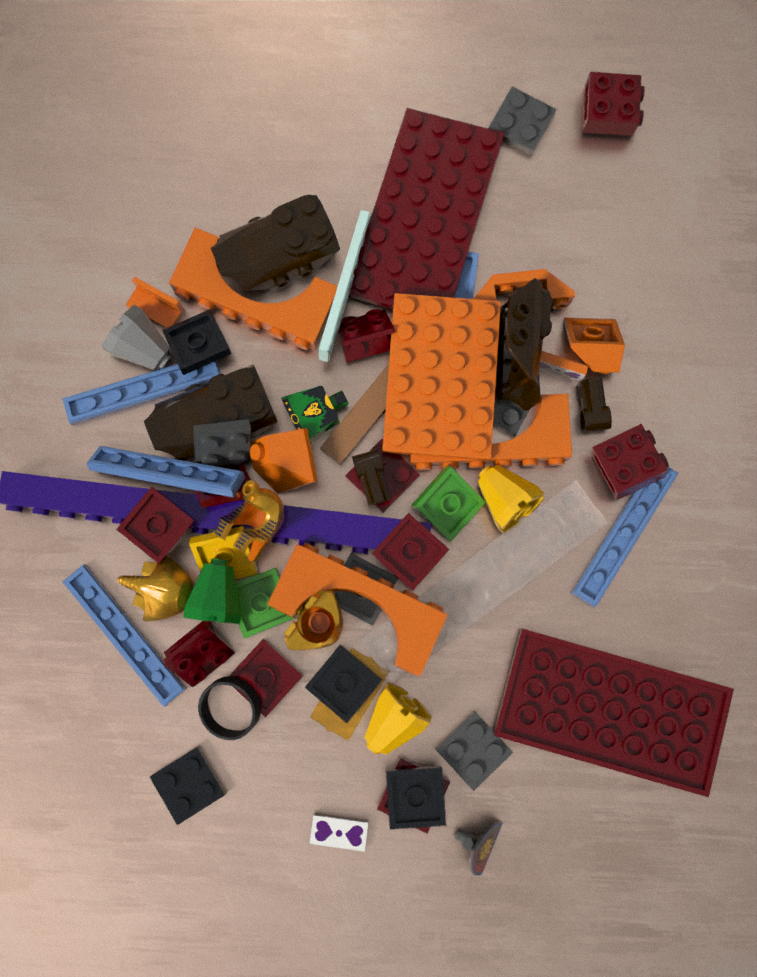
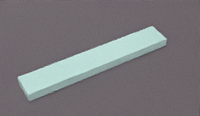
M361 210L319 346V360L330 361L354 279V269L357 268L360 249L364 244L371 215L370 212Z

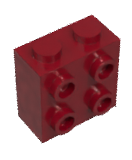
M590 71L584 89L582 132L633 136L637 127L642 125L644 111L640 110V102L643 101L645 87L641 86V75Z
M642 424L592 447V457L616 500L666 477L669 463L662 452L658 453L654 446L656 441L651 431H646Z

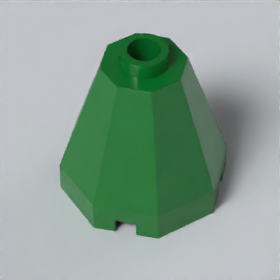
M211 558L210 564H204L185 604L183 618L240 624L241 609L234 570L232 566H227L228 560Z

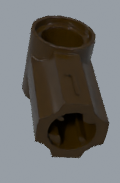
M595 377L580 380L578 385L582 406L580 410L582 431L611 429L612 416L609 406H606L602 378Z
M378 449L352 456L358 480H361L368 507L391 500L383 475L384 467Z

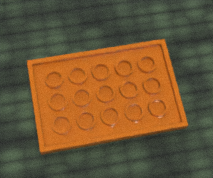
M394 293L392 325L394 326L395 333L391 334L382 453L491 460L501 301Z

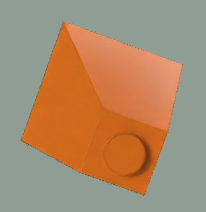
M564 317V325L570 347L593 372L601 374L619 373L625 343L616 319Z
M303 428L266 435L250 442V457L253 469L277 494H282L318 481L308 429Z

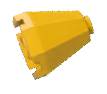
M489 465L479 474L478 486L496 526L502 533L519 525L520 522L518 520L523 516L527 518L544 500V492L537 485L500 465L494 467Z
M389 682L381 691L364 737L367 741L366 746L377 755L379 753L387 755L424 732L432 718L431 714L415 697L413 701L406 697L408 692L405 689Z

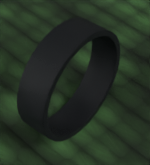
M226 676L217 679L203 691L198 703V712L203 725L211 734L224 740H237L248 734L257 724L261 715V702L257 692L248 682L238 677ZM218 685L233 686L247 697L252 708V721L248 728L240 731L228 730L220 726L213 719L208 708V696L213 687Z

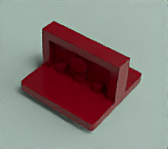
M373 309L368 311L366 315L359 317L347 316L341 320L338 333L346 362L390 351L391 334L395 333V329L385 310Z
M202 621L164 652L166 658L163 662L166 667L191 687H194L216 668L224 664L227 659L234 655V651L222 640L212 622Z

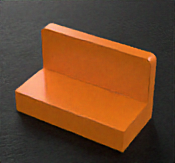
M136 277L133 278L132 282L136 289L126 303L128 309L135 304L144 311L150 321L165 329L180 321L185 312L180 301Z

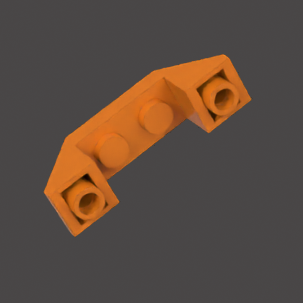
M546 269L493 274L474 299L496 301L495 293L499 295L511 294L536 278L542 283L543 289L550 292L553 299V309H563L571 304L575 297V291Z

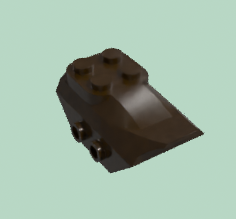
M309 194L278 206L269 215L254 217L247 224L219 235L220 239L210 248L222 276L239 282L244 291L267 290L275 287L283 288L290 284L293 279L298 277L306 278L312 275L314 270L321 267L340 250L334 229L317 195Z
M536 278L510 295L508 301L500 307L495 395L499 400H510L516 403L523 411H528L541 402L539 362L543 339L550 334L552 329L550 310L553 299L550 292L543 289L542 283Z
M254 364L226 375H216L210 378V382L201 386L200 384H194L187 387L184 393L154 404L155 409L144 420L154 449L166 452L174 456L175 459L183 461L194 460L193 425L249 419L251 442L252 438L257 437L278 422Z

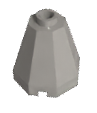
M134 304L121 316L119 325L111 329L102 347L112 356L152 370H156L158 366L163 369L172 357L168 354L171 349L144 311Z

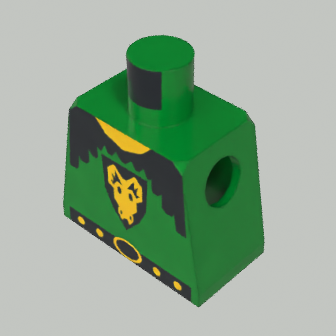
M317 386L281 398L296 430L308 429L310 444L338 425L340 422L336 410L349 405L342 390L328 397L323 386Z

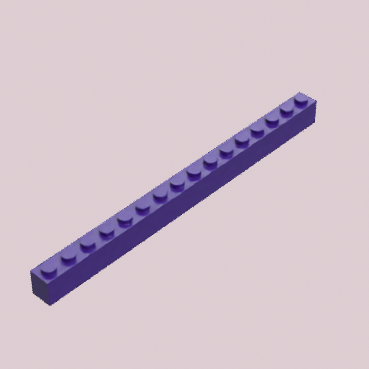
M2 471L0 479V504L6 506V511L22 513L23 508L33 509L32 514L49 516V511L59 512V517L75 519L77 514L85 515V520L102 522V518H110L113 524L120 525L149 489ZM158 490L196 521L191 527L192 533L200 535L208 534V531H216L220 518L232 513L245 502V500H239L201 508L196 494ZM284 505V521L272 538V543L288 545V540L299 541V545L302 547L304 543L315 547L316 543L326 545V550L341 551L342 547L352 548V553L368 554V550L374 551L402 519ZM420 522L431 532L432 523ZM249 525L232 526V528L244 526V529H255Z

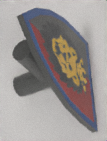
M497 821L492 823L480 838L462 829L457 831L455 839L462 842L464 849H472L470 870L473 875H482L503 822Z

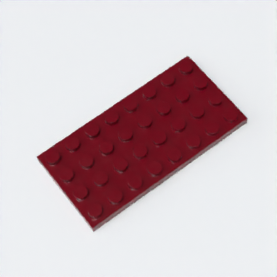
M410 108L406 109L367 227L364 244L360 249L357 268L354 269V279L349 293L350 298L393 309L394 293L454 298L501 149L504 132Z
M521 628L496 720L494 736L709 798L734 689Z

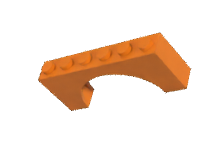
M195 227L169 281L174 294L183 300L194 299L205 309H218L222 311V315L229 319H242L246 321V325L253 329H266L270 331V335L277 339H290L294 341V345L301 349L308 350V348L316 350L325 330L338 286L314 277L305 291L287 301L261 303L247 299L231 289L221 277L220 269L210 249L218 242L219 237Z
M542 394L541 402L537 404L536 414L530 427L511 440L492 444L490 461L409 455L410 465L412 467L416 466V470L419 471L431 470L432 466L441 465L443 469L447 465L453 469H458V465H469L471 469L485 468V464H495L506 468L511 467L512 463H522L523 467L538 466V462H548L549 466L564 465L565 461L572 457L568 394Z
M304 543L302 547L296 544L267 605L294 618L300 608L318 591H344L361 595L378 605L388 616L394 627L397 638V654L393 665L420 677L448 614L442 612L444 608L431 601L428 604H424L417 600L418 595L408 590H403L402 593L392 589L394 584L382 578L375 581L367 577L369 573L359 567L354 566L353 570L343 566V560L333 555H329L326 558L318 554L319 549L312 545Z

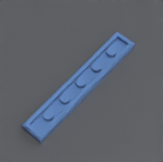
M217 361L185 375L182 374L178 364L63 398V403L69 424L74 425L183 392L187 387L194 384H200L201 386L210 382V378L221 374Z
M99 446L86 463L91 471L228 497L235 496L245 479L243 471Z
M670 467L667 468L668 471L665 478L633 492L572 590V594L592 607L597 606L677 477L678 472Z
M83 564L63 581L64 585L163 707L167 706L187 689L175 673L165 666L162 657L87 565Z

